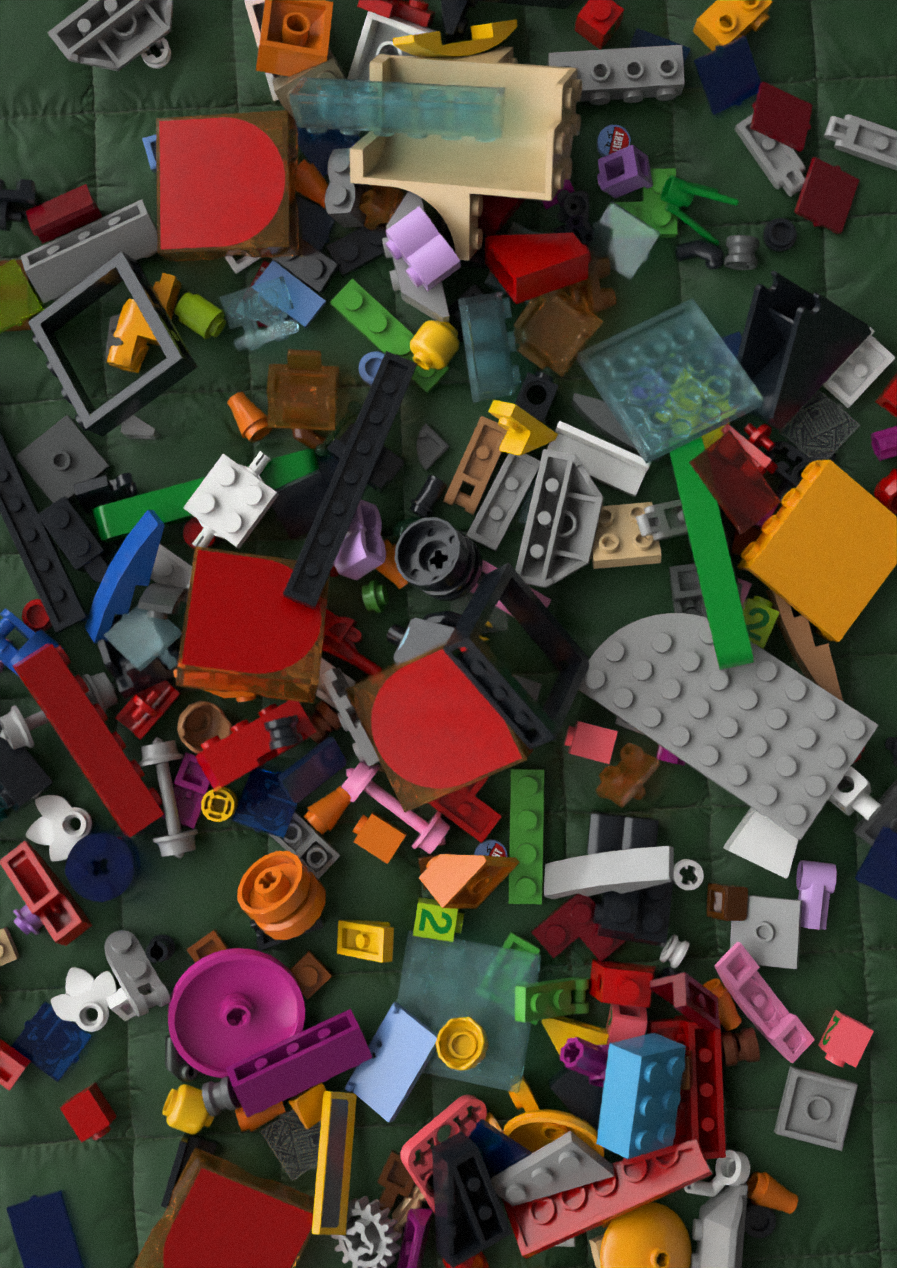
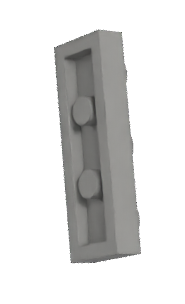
M509 453L466 534L468 538L496 552L539 469V460L526 453L523 455Z

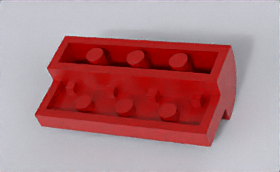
M677 1015L675 1018L647 1020V1034H659L685 1045L686 1050L692 1051L693 1086L691 1090L680 1089L681 1099L677 1109L676 1134L673 1139V1145L697 1139L706 1159L726 1158L720 1020V1029L708 1032L685 1015Z

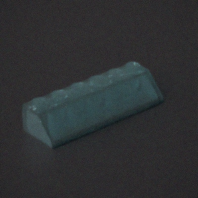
M302 77L290 94V104L297 127L307 128V131L310 133H324L327 129H339L340 133L345 135L360 134L361 131H374V135L380 137L393 136L395 132L407 133L408 137L415 139L426 138L428 134L441 135V138L444 140H459L462 136L475 137V140L479 142H493L495 138H501L504 130L505 88Z

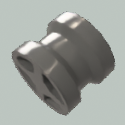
M746 235L727 237L726 247L729 250L728 255L724 258V266L734 270H752L757 268L758 260L755 257V251L759 248L760 240Z
M229 1076L223 1077L218 1083L209 1081L203 1084V1102L210 1116L219 1115L224 1109L233 1111L240 1108L241 1104L232 1087Z

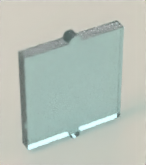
M611 201L601 219L593 224L595 239L587 247L590 254L631 280L643 260L646 261L650 257L648 252L661 233Z
M137 605L128 614H123L122 619L106 632L104 637L141 672L156 657L163 656L165 654L164 650L182 635V632L169 619L147 617L148 610L139 609Z

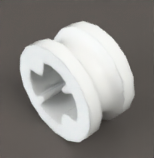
M164 37L154 44L160 49L162 54L160 57L156 58L155 55L151 54L150 49L141 54L147 66L153 69L165 67L171 59V50Z
M682 859L674 865V883L681 889L694 890L701 885L704 873L697 862L690 859ZM688 865L694 867L692 873L696 875V878L693 882L687 880L688 884L682 883L683 876L679 872L682 867L688 869Z
M673 934L664 946L659 960L663 963L669 961L672 968H677L688 950L689 942L686 940L680 942L678 936Z

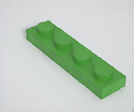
M351 279L332 299L330 305L383 354L388 351L414 362V355L410 350V341L414 335L354 279ZM417 365L411 380L428 394L449 372L450 368L446 366L441 370L432 368L424 370Z
M510 769L509 857H515L520 863L509 873L508 904H542L544 769Z

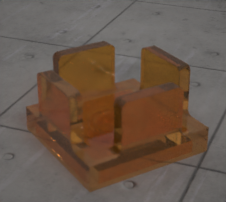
M557 289L530 300L514 323L515 329L510 338L520 345L517 351L539 368L544 370L549 367L563 377L603 321L562 290Z
M293 349L288 350V364H269L267 381L268 428L335 430L339 366L322 365L321 351Z

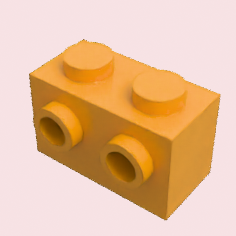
M717 0L697 18L693 32L719 59L728 51L734 54L745 43L746 39L744 36L751 29L757 32L769 20L768 12L773 1Z

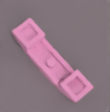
M737 942L714 965L716 971L732 998L754 1026L790 1063H794L815 1039L800 1019L788 1012L757 971L760 968L745 947L740 942Z

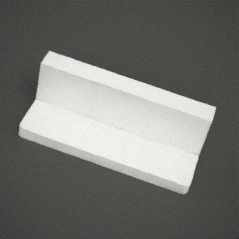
M559 421L555 430L558 434L557 438L549 443L547 450L576 455L592 479L632 497L636 496L646 471L652 463L651 461Z

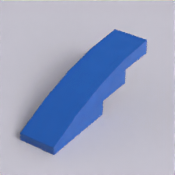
M147 510L125 538L108 566L96 592L89 612V619L85 625V629L94 643L103 638L108 642L115 614L128 615L135 585L149 586L165 525L154 510Z

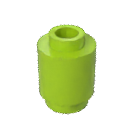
M185 293L174 310V314L179 317L181 323L205 339H209L211 336L217 337L226 324V321L223 319L224 311L199 294Z

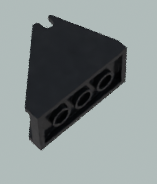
M772 271V286L767 289L766 286L757 284L754 289L728 393L734 401L740 404V407L776 429L781 430L872 332L868 324L818 293L813 295L778 272Z

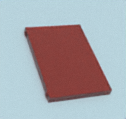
M730 430L689 462L740 534L745 533L781 502Z

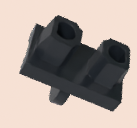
M0 179V229L2 231H10L12 222H23V219H28L25 211L40 205L37 198L36 185L33 180L20 179V181H17L16 190H6L4 180Z

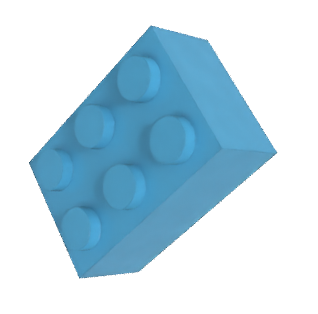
M656 1033L609 1043L596 1144L627 1159L673 1145V1139L676 1134L677 1109L681 1099L682 1073L685 1068V1045Z

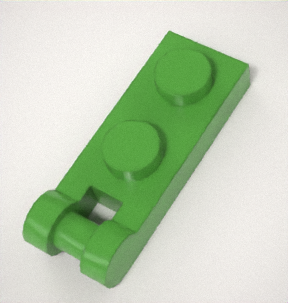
M569 977L515 986V1021L531 1022L570 1014L589 1013V1002L586 1001L589 978Z

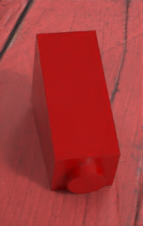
M573 233L492 235L485 237V264L515 304L588 279V264L591 262L590 251Z

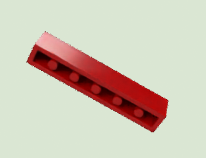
M47 643L14 664L13 668L122 832L131 838L164 815L159 807L163 804L162 799L153 787L147 789L141 780L145 774L136 760L129 761L122 751L127 747L116 731L110 733L104 723L108 720V717L98 703L92 705L87 698L86 693L90 690L79 674L74 677L68 669L67 665L71 661L61 646L55 648L53 644Z

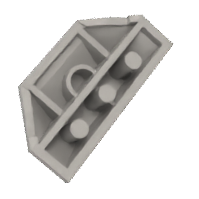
M89 0L47 33L69 61L119 72L171 32L174 0Z
M408 191L387 224L386 229H389L417 207H420L425 212L422 198ZM382 238L386 259L392 257L395 270L389 271L393 290H400L403 301L432 319L442 323H449L450 316L442 282L429 291L423 285L417 288L405 271L409 268L402 257L396 260L385 245L389 241L388 238Z
M543 449L515 569L526 584L548 588L590 562L604 497L576 455Z
M746 1182L737 1186L726 1185L716 1196L700 1207L699 1219L694 1218L692 1236L693 1240H697L696 1253H691L690 1268L742 1267L748 1185Z

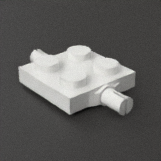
M259 451L256 458L247 467L237 464L225 454H222L183 507L195 516L201 526L204 527L194 542H192L199 550H205L214 536L226 539L240 549L279 495L275 490L266 485L259 476L269 461H271L268 456Z

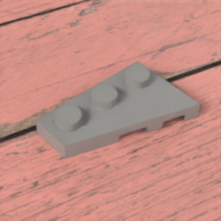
M332 668L319 674L329 699L334 701L339 711L337 715L346 732L350 731L355 741L352 746L359 761H366L368 767L381 761L383 758L376 747L370 728L341 669Z
M569 1131L492 1177L491 1181L496 1194L510 1205L516 1206L614 1177V1169L610 1162L573 1132Z

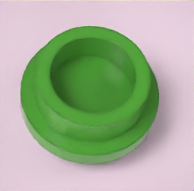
M377 579L371 580L367 585H363L362 597L368 611L375 610L376 613L383 612L385 605L389 603L386 586L380 585Z

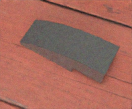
M574 393L571 406L599 434L633 454L657 463L660 461L669 432L636 424L639 410Z

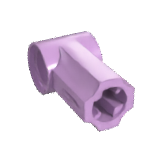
M800 860L797 868L796 886L799 890L798 900H802L801 927L826 930L830 894H833L836 886L837 869L835 864Z

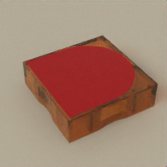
M288 110L156 118L158 254L170 262L214 260L232 255H243L252 258L299 255V220L295 197V180L298 171L297 121Z
M195 546L177 667L176 686L220 692L244 691L267 698L314 703L319 684L329 577L314 610L283 597V592L297 560Z
M448 639L432 646L423 654L386 667L354 682L345 689L404 812H408L527 760L533 752V749H529L443 651ZM465 647L459 648L462 652L467 650Z
M195 1148L172 1191L170 1203L164 1215L153 1227L133 1268H294L312 1235L315 1198L274 1180L253 1176L236 1164Z

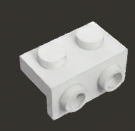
M871 327L869 328L872 333L823 384L847 408L858 399L896 358L872 336L875 331Z

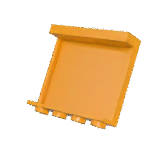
M816 460L808 464L801 474L803 479L797 487L792 488L785 494L781 501L783 505L776 515L770 516L764 522L761 528L763 532L756 542H751L741 554L743 559L737 567L740 570L750 571L817 627L815 632L823 639L840 642L897 564V516L833 461Z

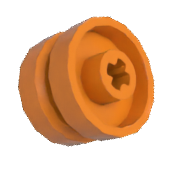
M275 851L260 858L246 871L238 886L237 900L242 910L256 921L257 925L266 935L275 940H288L304 933L320 917L326 903V891L319 879L308 870L307 866L297 855L290 851Z

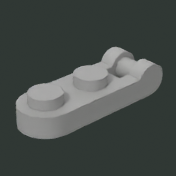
M122 930L109 935L105 940V957L135 1014L140 1017L149 1013V1008L156 1005L162 1007L171 1002L169 992L165 985L161 983L135 935ZM149 989H150V991H151V993H149V994H147V995H145V996H143L142 994H140V993H142V992H144V991H146V990H149Z

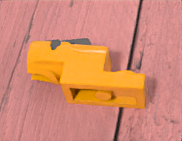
M162 273L160 282L156 281L153 289L170 319H172L182 284L176 276ZM128 299L123 305L121 313L110 317L105 359L107 360L106 363H109L112 367L132 373H139L141 364L150 347L146 346L147 343L160 345L135 300Z

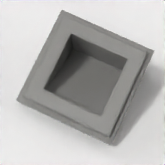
M135 415L121 423V433L128 439H160V433Z

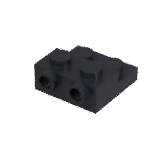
M673 881L623 894L615 891L602 893L601 904L596 903L593 923L599 924L597 936L664 947L667 943Z

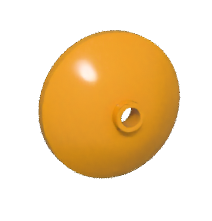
M554 1109L533 1110L519 1114L507 1122L502 1134L504 1148L517 1161H521L569 1131L573 1132L602 1157H604L605 1150L604 1147L596 1144L598 1132L593 1126L577 1116Z
M648 1203L610 1222L601 1244V1268H690L692 1246L688 1230L682 1219L673 1210L659 1203ZM661 1254L660 1262L657 1264V1256Z

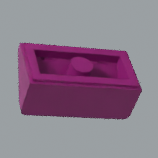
M410 1208L408 1211L397 1268H421L433 1214L431 1209Z

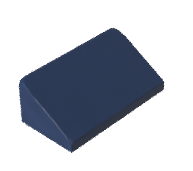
M332 736L327 737L279 775L280 787L293 803H299L347 764L335 739Z

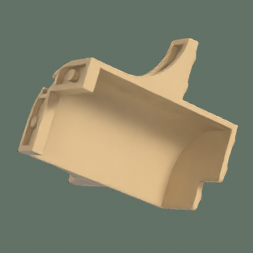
M500 46L495 50L482 54L461 57L434 58L379 54L369 62L371 131L350 148V183L397 187L408 190L426 200L438 211L447 224L454 241L455 253L459 260L469 261L482 246L483 232L482 229H478V216H481L483 210L482 195L552 200L559 189H563L564 180L570 179L572 173L570 154L573 135H579L581 116L576 114V101H580L582 94V80L577 79V68L518 64L517 58H513V47Z

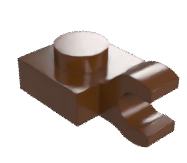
M393 1149L377 1180L378 1184L385 1187L378 1199L380 1202L379 1209L381 1210L388 1207L391 1211L398 1194L408 1198L415 1184L402 1163L401 1153Z

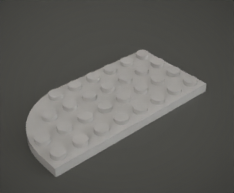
M666 613L645 617L619 629L598 647L588 660L589 667L578 689L580 692L799 840H801L879 726L751 641L754 663L720 670L708 618L699 615Z

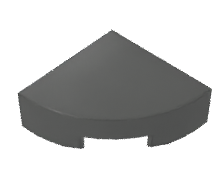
M425 423L419 432L416 449L418 459L422 467L427 471L450 446Z

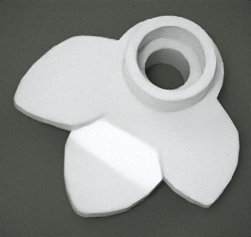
M45 795L35 799V804L42 817L38 818L26 832V837L37 844L50 845L49 854L53 862L69 858L75 853L78 841L85 838L92 829L90 814L83 808L71 807L64 797L58 795ZM74 817L81 821V827L78 830H74L70 825Z
M72 967L66 977V994H60L51 999L53 1010L62 1020L76 1021L77 1025L85 1031L94 1032L100 1030L109 1018V1004L106 998L117 992L115 978L107 970L94 979L86 970ZM89 1008L97 1010V1019L93 1020L88 1017L87 1010Z

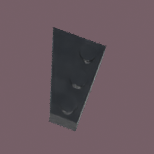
M462 1131L432 1148L437 1252L451 1268L458 1266L512 1234L479 1148Z

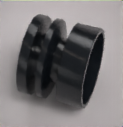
M422 518L411 523L401 534L396 544L395 563L398 572L407 582L437 600L454 601L465 596L476 586L481 575L482 557L479 548L452 524L440 518Z

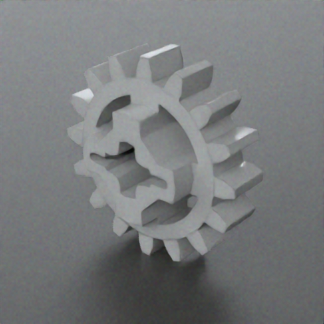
M364 1196L359 1200L354 1198L348 1202L346 1235H331V1237L339 1241L335 1251H343L345 1254L342 1262L352 1261V1268H387L388 1265L396 1260L394 1254L401 1249L395 1243L401 1237V1233L393 1229V1226L398 1223L397 1220H389L387 1217L390 1209L388 1207L384 1210L379 1209V1200L376 1199L369 1203L368 1196ZM355 1215H361L357 1219L354 1218Z

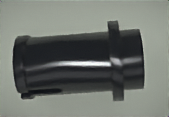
M428 475L417 497L410 500L412 505L409 510L421 518H427L428 515L432 516L434 514L432 509L447 485L435 476Z
M165 934L155 936L146 949V956L149 961L153 963L160 961L161 963L169 960L175 952L174 940ZM157 945L162 947L164 953H160L157 950Z

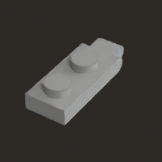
M753 114L738 123L734 130L772 185L777 190L783 187L788 196H793L802 190L805 181L802 173L806 171L804 164L793 148L750 129Z
M845 115L844 119L835 116L830 117L824 138L835 142V149L897 171L896 130L853 115Z
M680 499L644 508L645 514L636 517L642 537L652 535L654 541L688 534Z

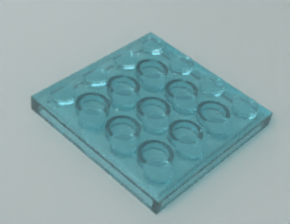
M693 298L581 351L577 356L578 363L646 464L763 406V396Z
M414 930L408 931L397 1003L436 1034L439 1033L441 1028L450 1019L470 1017L481 1024L486 1031L488 1039V1049L485 1058L475 1068L469 1070L449 1068L439 1058L436 1048L422 1073L518 1093L521 1089L531 1022L515 1021V986L537 982L541 955L454 938L453 942L417 937L413 936Z

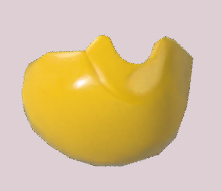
M470 1017L450 1019L438 1033L436 1040L438 1056L452 1069L469 1070L475 1068L485 1058L488 1049L486 1031L479 1022Z

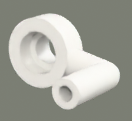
M726 1150V1158H717L715 1165L716 1176L710 1182L697 1181L684 1187L687 1193L714 1197L726 1185L737 1186L744 1184L750 1174V1163L747 1156L739 1151Z

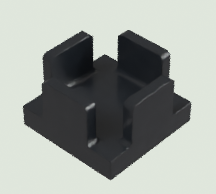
M138 607L129 610L128 615L114 617L111 628L116 635L110 637L108 642L104 638L97 641L104 664L115 678L119 691L125 699L173 677V670L182 664V656L168 619H147Z

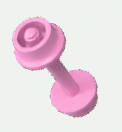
M363 761L355 769H346V776L348 778L341 788L350 795L351 802L354 803L362 791L366 792L420 833L411 846L414 849L421 848L431 854L438 845H446L444 836L449 831L450 826L441 818V813L437 811L431 820L426 822L373 782L371 779L380 766L368 767L367 763Z

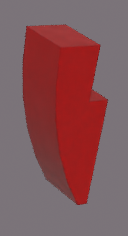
M23 841L0 860V865L32 914L40 918L55 943L67 946L92 926L67 888L28 841Z

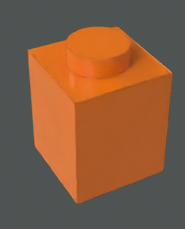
M372 812L369 818L362 815L352 831L358 835L354 843L387 864L407 834L375 812Z

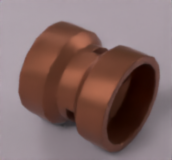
M323 700L315 706L313 716H308L316 730V733L310 737L318 745L329 737V732L339 730L342 727L337 713Z
M753 1027L744 1028L740 1033L736 1034L730 1031L721 1032L722 1058L726 1067L734 1066L738 1061L746 1060L748 1063L760 1061L758 1041Z

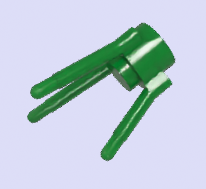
M670 175L665 181L660 194L661 201L667 203L665 211L675 214L704 239L718 246L719 241L680 208L682 206L688 207L694 195L734 206L739 205V200L719 194L716 188L688 182Z

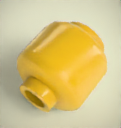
M428 320L423 323L410 341V350L414 355L413 361L424 370H429L430 368L441 370L445 368L459 349L457 330L448 322L442 323L440 321Z
M182 1084L177 1090L171 1089L163 1107V1115L166 1116V1121L170 1127L195 1135L204 1126L209 1127L214 1116H210L205 1108L202 1089Z

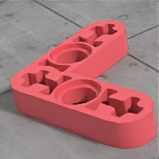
M470 1094L462 1095L411 1137L401 1150L403 1165L434 1214V1189L429 1190L427 1187L428 1179L433 1175L432 1149L427 1141L434 1146L442 1143L438 1142L437 1134L441 1127L449 1125L451 1129L447 1139L461 1131L468 1137L482 1125L487 1116V1108L480 1099ZM469 1106H472V1115L468 1118L467 1108ZM455 1117L458 1119L457 1122L461 1124V1126H459L456 1122L453 1121ZM417 1150H421L419 1153L421 1159L419 1161H415V1152Z

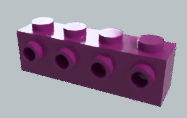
M349 1009L228 1066L226 1070L232 1087L248 1118L256 1113L265 1111L281 1101L294 1097L306 1089L325 1082L350 1068L357 1067L373 1057L352 1010Z

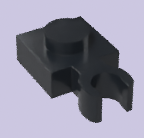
M131 473L121 474L116 479L110 481L105 475L74 485L75 495L86 514L93 512L92 509L98 506L116 502L117 498L132 497L138 494L136 482H133Z

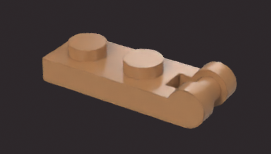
M483 416L480 417L443 502L451 506L454 503L465 508V512L474 515L502 453L499 447L508 430L499 426L497 422ZM463 482L475 487L471 496L459 491Z

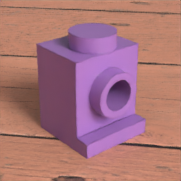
M634 145L598 159L600 173L597 175L599 186L603 192H607L612 197L618 198L642 187L647 189L653 187L648 156Z

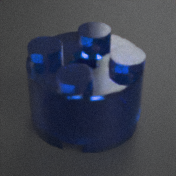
M99 831L82 838L73 846L67 858L65 874L71 886L79 895L88 900L105 902L120 896L135 884L141 867L139 851L135 843L125 834L118 831ZM107 859L109 862L106 867L110 871L102 872L99 869L101 864L98 861Z

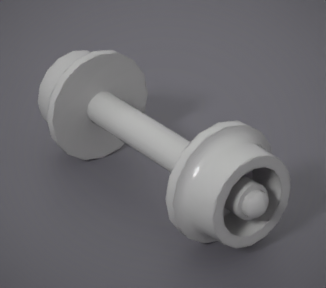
M104 672L93 676L88 674L82 675L84 682L90 690L86 693L87 698L93 705L98 703L106 714V709L117 704L114 692L116 685L109 681ZM14 705L9 713L0 717V725L2 727L0 737L5 740L7 739L13 750L23 746L32 748L34 747V742L29 731L48 723L49 720L43 711L23 719L19 709Z
M156 737L152 745L141 747L142 760L138 763L140 767L155 764L168 829L167 835L155 837L153 842L159 845L161 856L174 855L181 859L185 852L196 850L195 836L198 834V829L181 830L168 762L184 758V756L178 752L175 740L163 742L162 739Z

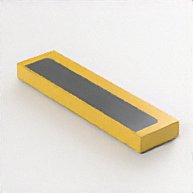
M323 1092L312 1234L346 1235L357 1099L355 1093Z

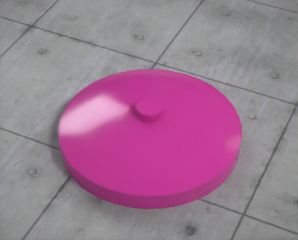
M227 949L200 959L179 978L171 993V1002L168 1005L169 1033L179 1055L196 1070L221 1079L229 1076L226 1067L302 1032L305 1021L304 1000L301 988L293 973L275 957L253 949Z

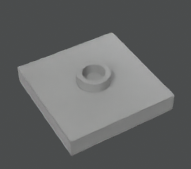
M748 895L746 920L731 921L730 949L737 942H740L758 965L798 969L802 900Z
M790 1066L774 1132L777 1135L842 1151L858 1084L853 1081Z

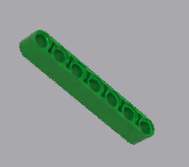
M702 436L668 444L719 669L724 670L754 663Z
M315 449L302 450L272 458L259 476L266 485L275 490L318 470L320 467ZM205 477L92 509L101 542L105 543L126 538L147 510H154L165 524L164 527L194 518L195 516L183 507Z

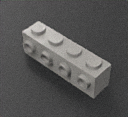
M682 45L548 54L547 66L577 68V79L582 80V94L580 101H576V104L577 102L590 101L593 105H603L609 103L610 100L623 99L627 103H635L649 97H656L660 101L675 99L676 96H681L685 85Z
M141 199L23 254L21 259L28 278L44 304L50 300H58L121 251L135 260L153 256L161 249V237Z

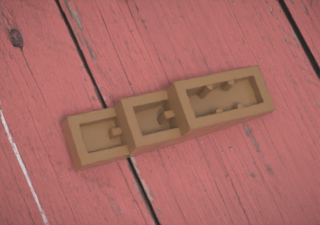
M771 589L766 590L769 601L773 603L772 609L780 612L776 620L791 655L805 677L843 701L829 644L815 646L809 621L802 615L793 617L791 606Z

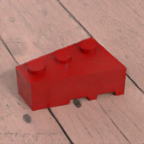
M297 697L290 699L280 706H277L276 703L271 704L258 712L260 717L251 723L247 719L239 722L230 728L232 734L222 740L216 735L200 745L203 751L197 754L195 758L215 792L298 745L294 744L270 750L269 742L271 737L270 732L265 730V722L297 715L299 720L297 730L303 736V740L316 733Z

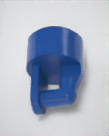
M4 609L0 613L2 616L0 620V661L18 677L19 675L13 668L14 664L47 643L53 644L55 648L61 646L42 629L35 633L9 610ZM13 629H16L28 640L20 650L5 639Z

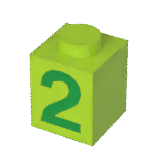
M754 596L753 600L750 598L745 599L742 610L749 640L761 649H764L780 612L772 609L773 603L769 600Z
M419 897L413 936L453 942L454 934H461L464 913H458V908H442L434 899Z

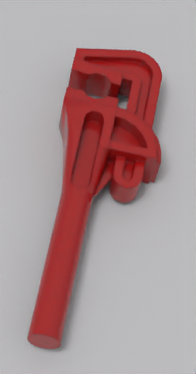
M320 605L321 621L326 625L320 627L318 638L312 648L345 660L379 683L384 684L392 674L360 654L354 643H360L363 640V634L355 628L357 622L348 617H338Z

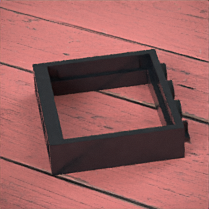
M123 251L28 322L34 332L32 336L33 341L49 360L46 362L48 369L60 380L63 386L61 388L62 395L74 406L77 412L75 415L76 421L83 430H89L102 437L198 368L139 262ZM124 281L167 358L95 410L54 332Z
M509 563L483 576L443 648V651L529 749L557 738L589 667L588 656ZM499 600L560 671L543 709L480 637ZM465 647L467 650L462 652L459 648ZM565 660L570 666L566 667L562 661Z

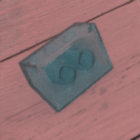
M502 291L459 298L458 303L473 403L515 394L516 386L521 385L519 365L513 366L511 352H516L517 348L514 331L508 332L506 321L507 318H512L510 298H503Z

